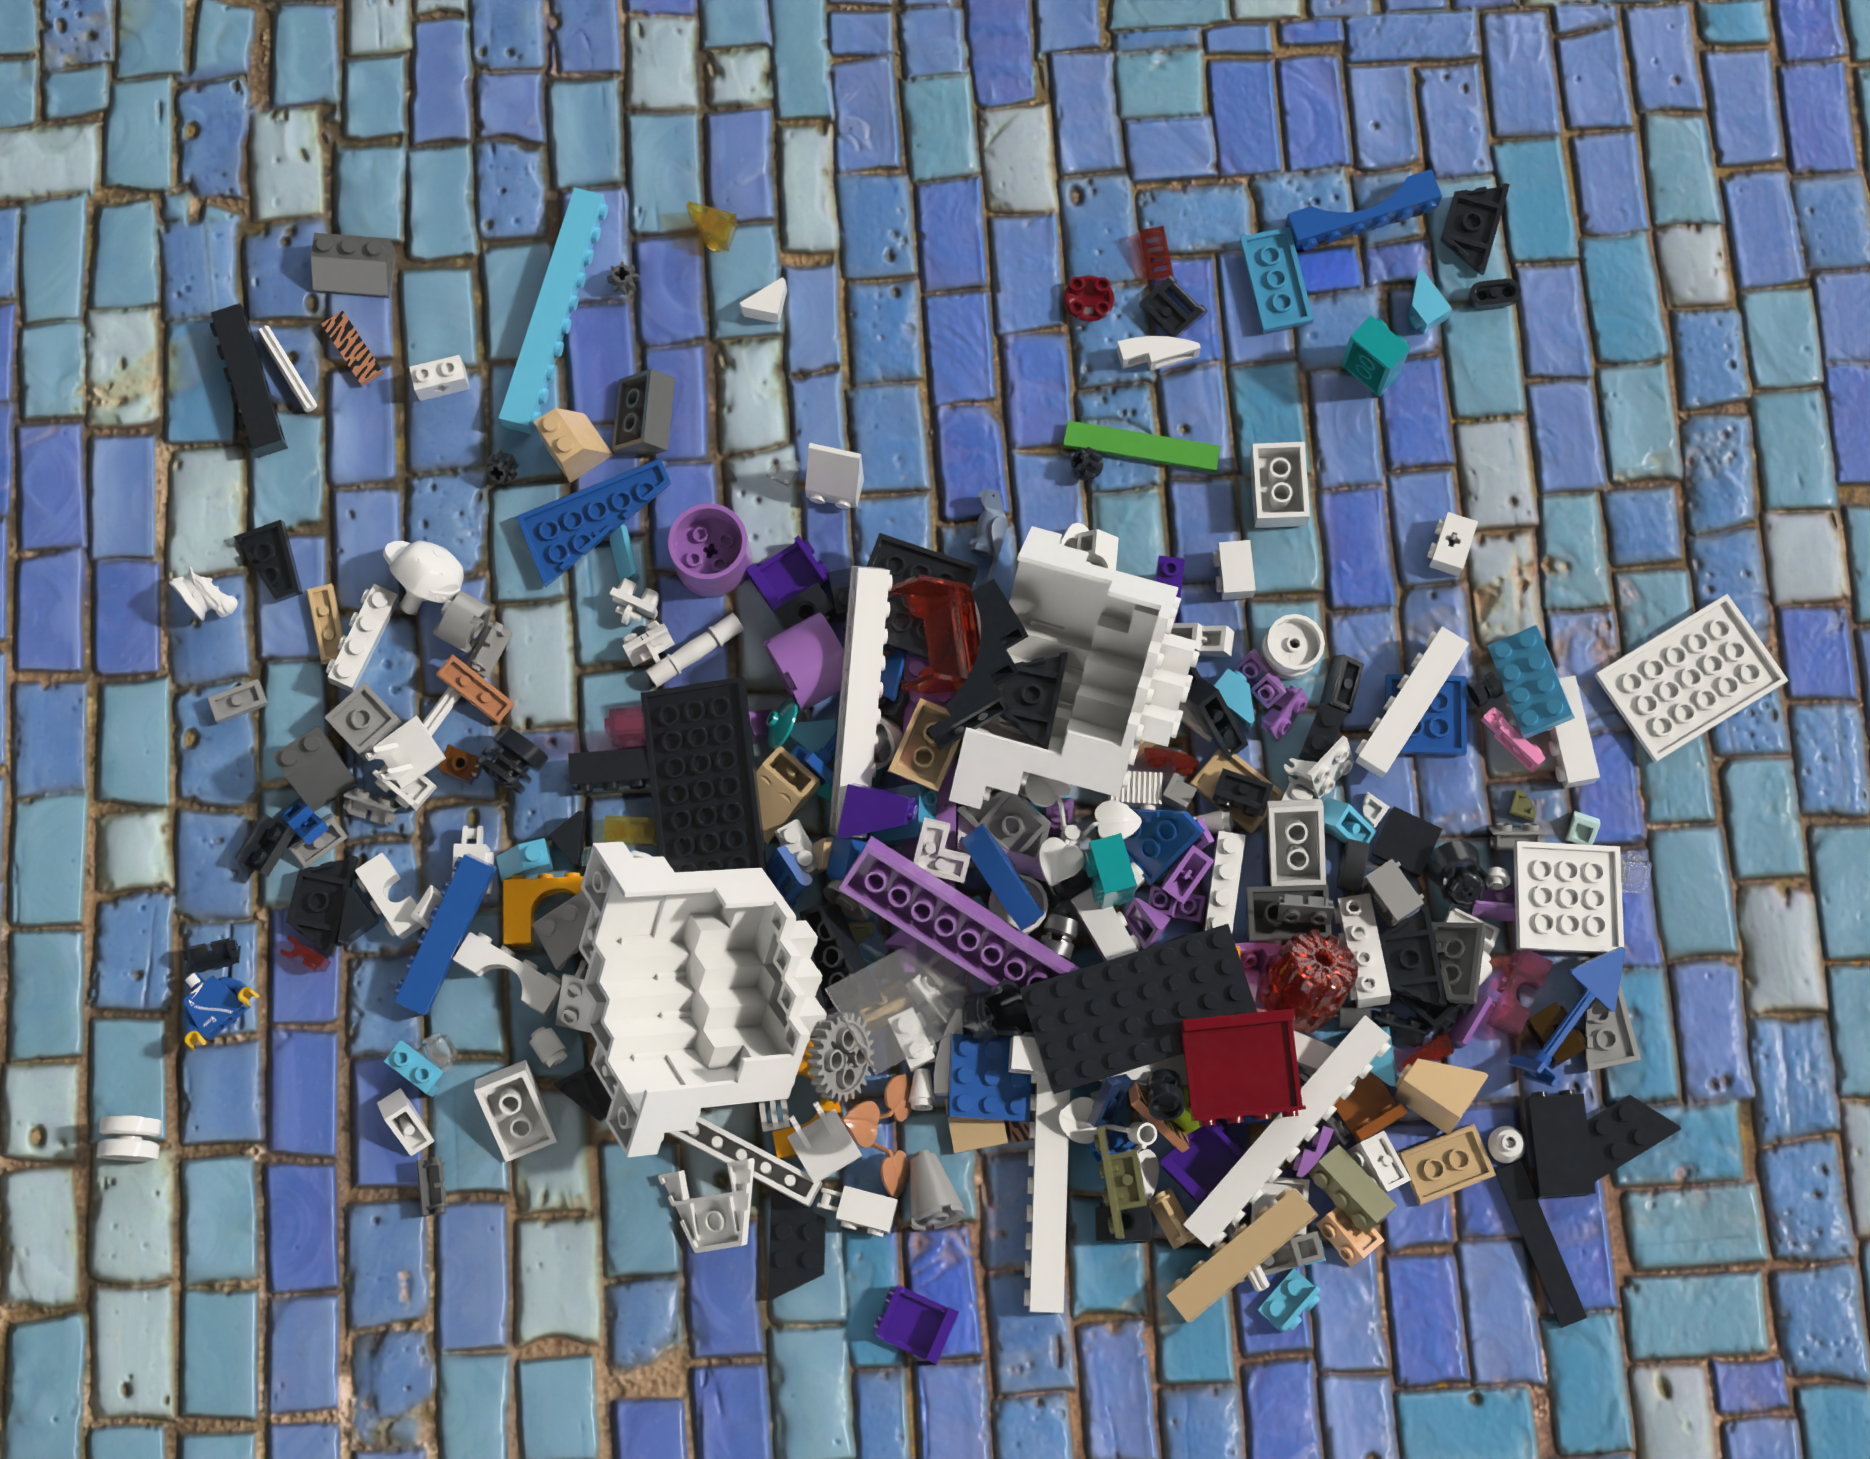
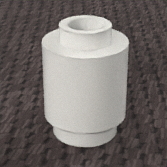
M544 1026L540 1027L531 1034L532 1039L529 1044L544 1065L547 1064L549 1068H553L568 1057L565 1052V1046L551 1027L547 1029Z

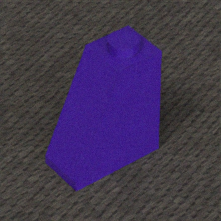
M856 783L848 784L837 837H852L911 824V821L915 820L918 811V805L915 804L916 797Z

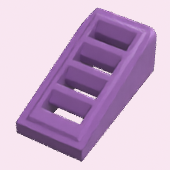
M1061 798L1064 805L1066 825H1072L1074 799ZM1056 801L1052 806L1046 807V818L1051 822L1048 837H1060L1062 831L1060 829L1059 806Z

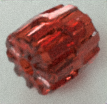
M1311 929L1306 935H1303L1301 932L1293 935L1277 953L1261 981L1262 987L1259 991V999L1266 1011L1294 1009L1295 1020H1292L1293 1030L1301 1031L1304 1034L1312 1033L1318 1027H1323L1341 1008L1358 977V966L1353 963L1355 957L1350 948H1341L1338 937L1333 934L1323 937L1318 929Z

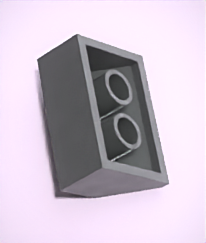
M314 233L311 251L313 291L389 298L396 252L390 238Z
M648 369L619 379L611 452L652 456L668 451L672 404L675 393L674 377L654 369Z
M1328 885L1246 888L1247 942L1272 943L1282 946L1317 945L1330 942L1332 938L1331 924L1316 925L1313 923H1289L1277 920L1278 896H1283L1284 894L1302 895L1303 904H1308V896L1328 897L1329 900Z

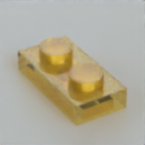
M605 815L603 842H624L625 845L658 846L655 818Z

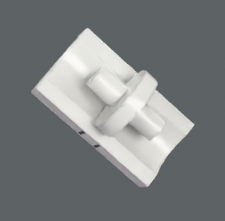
M626 578L622 580L618 588L613 587L610 595L613 596V602L620 604L615 612L623 615L621 623L628 625L632 619L640 622L642 615L638 613L655 620L658 614L656 608L659 600L658 592L646 588L641 599L633 596L638 587L637 584Z
M653 621L647 624L645 628L647 632L638 637L636 633H631L623 638L624 645L622 646L633 667L650 658H653L655 663L660 662L658 654L675 645L664 623L660 625L657 621Z

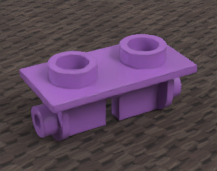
M1290 686L1289 689L1286 688V693L1275 702L1276 706L1281 708V711L1271 708L1261 721L1262 725L1260 728L1268 734L1271 731L1277 742L1283 735L1289 732L1292 722L1298 714L1303 713L1307 706L1308 699L1303 689L1300 688L1298 690L1293 686Z

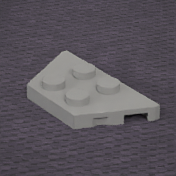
M1001 790L991 794L989 801L984 800L981 809L962 805L957 809L975 828L983 823L1001 848L1017 851L1032 857L1039 856L1040 848L1047 840L1051 822L1019 793L1017 795Z

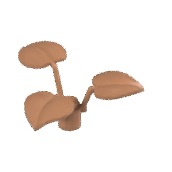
M906 1073L892 1077L887 1083L884 1091V1101L889 1110L886 1113L880 1114V1110L875 1102L864 1101L853 1107L841 1118L842 1123L858 1146L862 1148L871 1146L886 1153L887 1157L881 1162V1178L888 1194L894 1199L900 1197L908 1183L910 1162L903 1151L897 1150L893 1153L890 1149L875 1143L880 1119L893 1115L896 1121L902 1122L908 1118L912 1111L911 1103L908 1102L912 1083Z

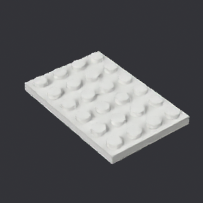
M1728 594L1595 674V678L1654 763L1788 681Z

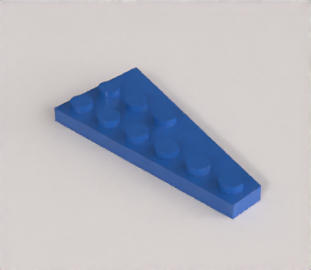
M661 458L516 516L545 588L671 485Z

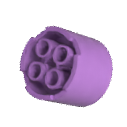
M699 504L685 510L674 521L669 532L668 548L676 573L687 589L697 595L714 598L724 596V594L733 591L745 582L748 577L746 568L752 565V553L745 526L732 510L718 504ZM712 551L716 552L711 558H708L707 555H711Z
M821 612L763 642L772 664H775L774 666L781 678V682L789 696L797 701L801 712L841 691L844 649Z

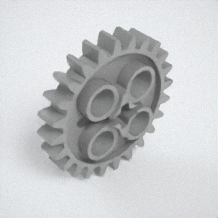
M835 1012L834 1015H828L827 1021H821L822 1029H815L817 1038H811L814 1047L808 1049V1052L812 1054V1058L807 1061L808 1064H812L808 1074L814 1075L811 1084L817 1085L816 1093H822V1098L828 1099V1101L847 1102L848 1099H855V1094L861 1093L860 1085H867L864 1079L865 1076H871L868 1066L874 1064L869 1060L874 1051L869 1050V1047L873 1044V1040L867 1039L870 1035V1030H864L866 1023L860 1022V1017L854 1016L852 1013Z

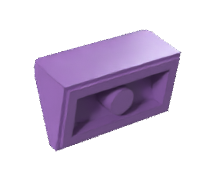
M1515 889L1484 890L1480 901H1472L1471 915L1478 919L1516 922Z
M1478 994L1477 1004L1468 1014L1464 1015L1461 1013L1455 1019V1026L1450 1032L1446 1033L1445 1038L1460 1048L1466 1046L1491 1005L1493 998Z

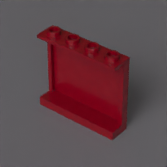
M1294 1009L1180 1021L1191 1121H1199V1126L1216 1125L1215 1119L1226 1118L1227 1123L1244 1122L1243 1116L1254 1115V1120L1271 1119V1113L1282 1112V1117L1299 1116L1298 1110L1306 1109V1105H1302L1292 1021L1295 1020Z

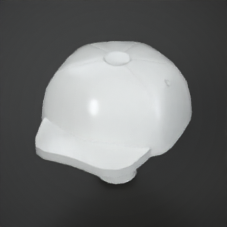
M418 540L411 544L405 541H394L388 543L383 550V557L390 565L391 573L405 587L406 594L402 601L399 602V607L403 612L416 615L423 601L429 600L445 603L448 599L454 600L456 594L460 591L464 578L463 567L447 549L433 543Z

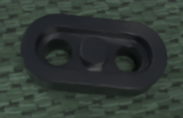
M1510 278L1480 281L1471 287L1468 299L1470 304L1478 309L1511 306L1517 302L1521 294V288L1515 280ZM1502 292H1508L1510 297H1505ZM1481 294L1485 297V299L1480 300L1478 299L1477 295Z

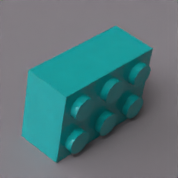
M1370 315L1350 336L1341 366L1378 397H1381L1400 376L1410 347L1402 336L1392 333L1383 320L1376 319Z
M1122 833L1090 841L1088 850L1085 851L1084 868L1087 877H1092L1094 881L1092 882L1093 887L1091 891L1095 903L1100 902L1101 908L1105 909L1133 901L1137 883Z

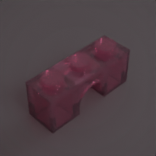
M641 706L608 709L609 718L604 719L605 732L608 734L609 741L611 740L612 747H616L617 750L646 747L644 713Z
M1522 949L1518 953L1514 952L1507 965L1511 970L1507 978L1503 976L1497 986L1496 991L1500 992L1497 1001H1492L1485 1015L1489 1016L1486 1024L1514 1038L1521 1035L1531 1010L1518 1002L1516 990L1521 985H1527L1536 990L1540 989L1546 980L1553 961L1528 949Z

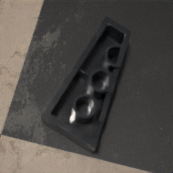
M820 904L799 912L801 921L806 920L818 936L811 960L822 974V981L817 990V998L827 1016L834 1015L835 1012L854 1013L884 1003L840 906Z

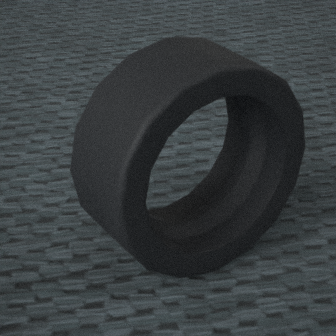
M1353 839L1346 841L1337 877L1338 889L1355 893L1359 892L1366 869L1369 843Z

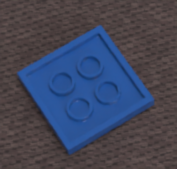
M1386 674L1385 704L1391 695L1395 698L1401 691L1397 686L1405 674ZM1448 676L1399 754L1459 756L1467 754L1466 676Z
M951 1034L947 1117L1030 1122L1031 1074L1008 1072L1011 1038L993 1037L980 1043L979 1040L981 1038H974L973 1035Z

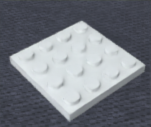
M1524 841L1513 843L1517 950L1605 954L1618 947H1624L1619 846Z

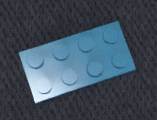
M1286 227L1240 236V244L1262 333L1313 324L1314 319L1291 228Z
M1537 625L1488 645L1522 736L1525 739L1575 718Z

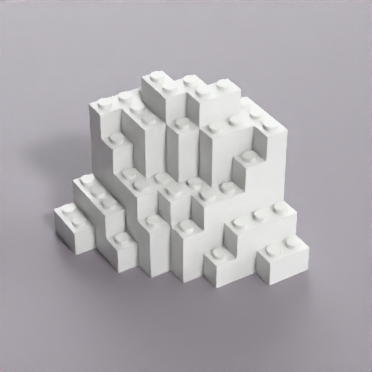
M1032 526L1017 558L1019 564L1009 601L1029 637L1008 648L1007 652L1014 663L1030 662L1040 657L1048 659L1059 656V653L1062 652L1068 653L1048 750L1043 749L1000 716L976 730L966 727L949 801L981 809L983 801H989L992 789L994 788L1018 795L1021 785H1027L1031 773L1115 797L1120 796L1122 788L1128 789L1132 773L1127 772L1129 764L1134 765L1141 740L1168 747L1170 737L1176 738L1183 711L1178 710L1180 702L1186 703L1193 676L1188 675L1190 667L1196 668L1200 653L1195 651L1197 641L1171 634L1181 598L1176 597L1178 587L1093 565L1087 562L1089 552L1060 544L1062 534ZM1007 680L997 686L1003 697Z
M624 842L593 843L581 884V889L591 903L579 944V950L589 964L583 988L593 1003L587 1027L597 1042L591 1065L612 1099L606 1123L627 1158L658 1154L660 1144L664 1139V1133L693 1130L697 1118L700 1116L701 1108L788 1099L795 1084V1078L810 1037L817 1036L815 1029H822L821 1021L826 1020L827 1013L815 998L822 981V974L811 960L818 936L806 920L796 921L795 913L788 906L762 868L674 873L664 856L634 858Z

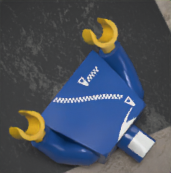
M198 972L191 974L185 980V984L192 992L183 1000L186 1006L183 1010L184 1029L186 1032L185 1043L192 1051H195L194 1045L199 1041L202 1045H205L206 1041L203 1037L211 1041L251 1007L249 1004L250 998L253 996L259 998V994L242 981L226 976L219 979L211 976L204 981Z

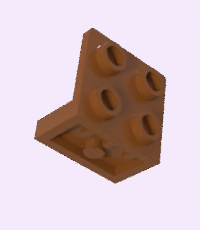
M1369 1072L1364 1079H1357L1353 1092L1345 1100L1340 1097L1334 1104L1337 1108L1336 1112L1349 1129L1357 1144L1408 1113L1402 1103L1400 1105L1396 1104L1382 1080L1372 1072Z

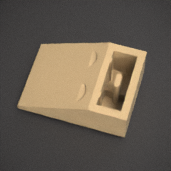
M782 746L777 748L756 771L764 842L767 845L776 836L774 831L785 826L815 794L816 790L821 787L820 779Z

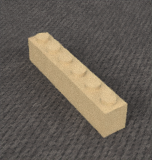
M1286 1188L1276 1196V1204L1270 1209L1265 1206L1254 1215L1256 1220L1251 1225L1243 1224L1233 1233L1235 1238L1228 1244L1225 1242L1219 1244L1212 1250L1213 1257L1206 1263L1203 1259L1190 1269L1192 1274L1184 1280L1181 1277L1169 1287L1171 1292L1166 1296L1187 1322H1193L1319 1216L1298 1189L1293 1188L1290 1191Z

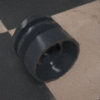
M503 725L493 738L495 743L501 748L499 752L486 747L485 753L493 760L490 761L480 756L476 762L496 783L506 789L522 794L525 791V787L517 780L520 779L530 784L532 780L524 770L529 768L539 772L548 760V756L523 735Z

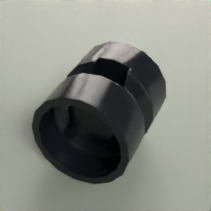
M1163 1068L1152 1072L1146 1080L1149 1112L1155 1119L1160 1121L1175 1120L1181 1116L1185 1107L1180 1075L1176 1071Z

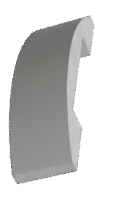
M1315 1231L1291 1238L1260 1264L1265 1276L1325 1259L1318 1232ZM1248 1275L1239 1283L1250 1281Z

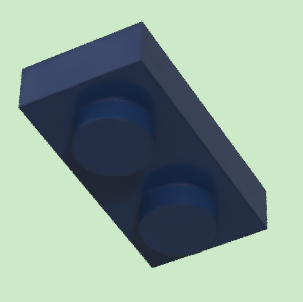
M1127 1074L1106 1078L1102 1083L1100 1093L1093 1104L1088 1118L1089 1123L1094 1128L1115 1123L1132 1083Z

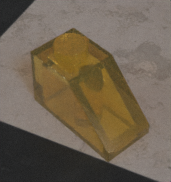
M688 201L686 205L688 215L704 245L713 251L720 252L724 250L729 252L738 227L736 214Z

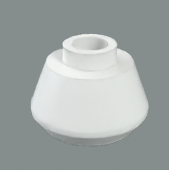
M1498 1127L1489 1136V1152L1494 1159L1501 1163H1514L1525 1152V1139L1522 1133L1514 1127Z

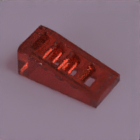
M1164 226L1139 230L1137 238L1148 281L1167 278L1173 275ZM1158 238V242L1147 243L1146 239ZM1160 247L1161 251L1152 253L1148 251L1149 248ZM1163 257V261L1152 263L1150 261V258ZM1165 266V271L1154 273L1152 271L1154 267Z
M1448 1034L1440 1035L1403 1060L1397 1067L1398 1071L1402 1073L1407 1064L1413 1066L1417 1059L1437 1062L1449 1058L1453 1055L1454 1050Z

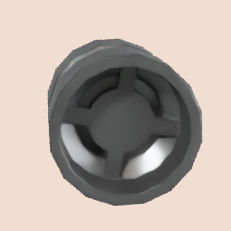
M1047 914L1043 927L1046 935H1042L1039 942L1070 961L1074 948L1071 940L1077 938L1080 923L1061 915ZM1054 938L1061 939V941H1056Z

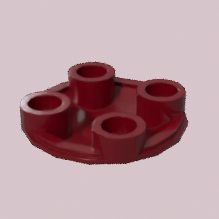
M1090 275L1072 278L1064 295L1065 307L1069 313L1078 320L1086 322L1099 321L1106 317L1113 309L1115 300L1108 279Z

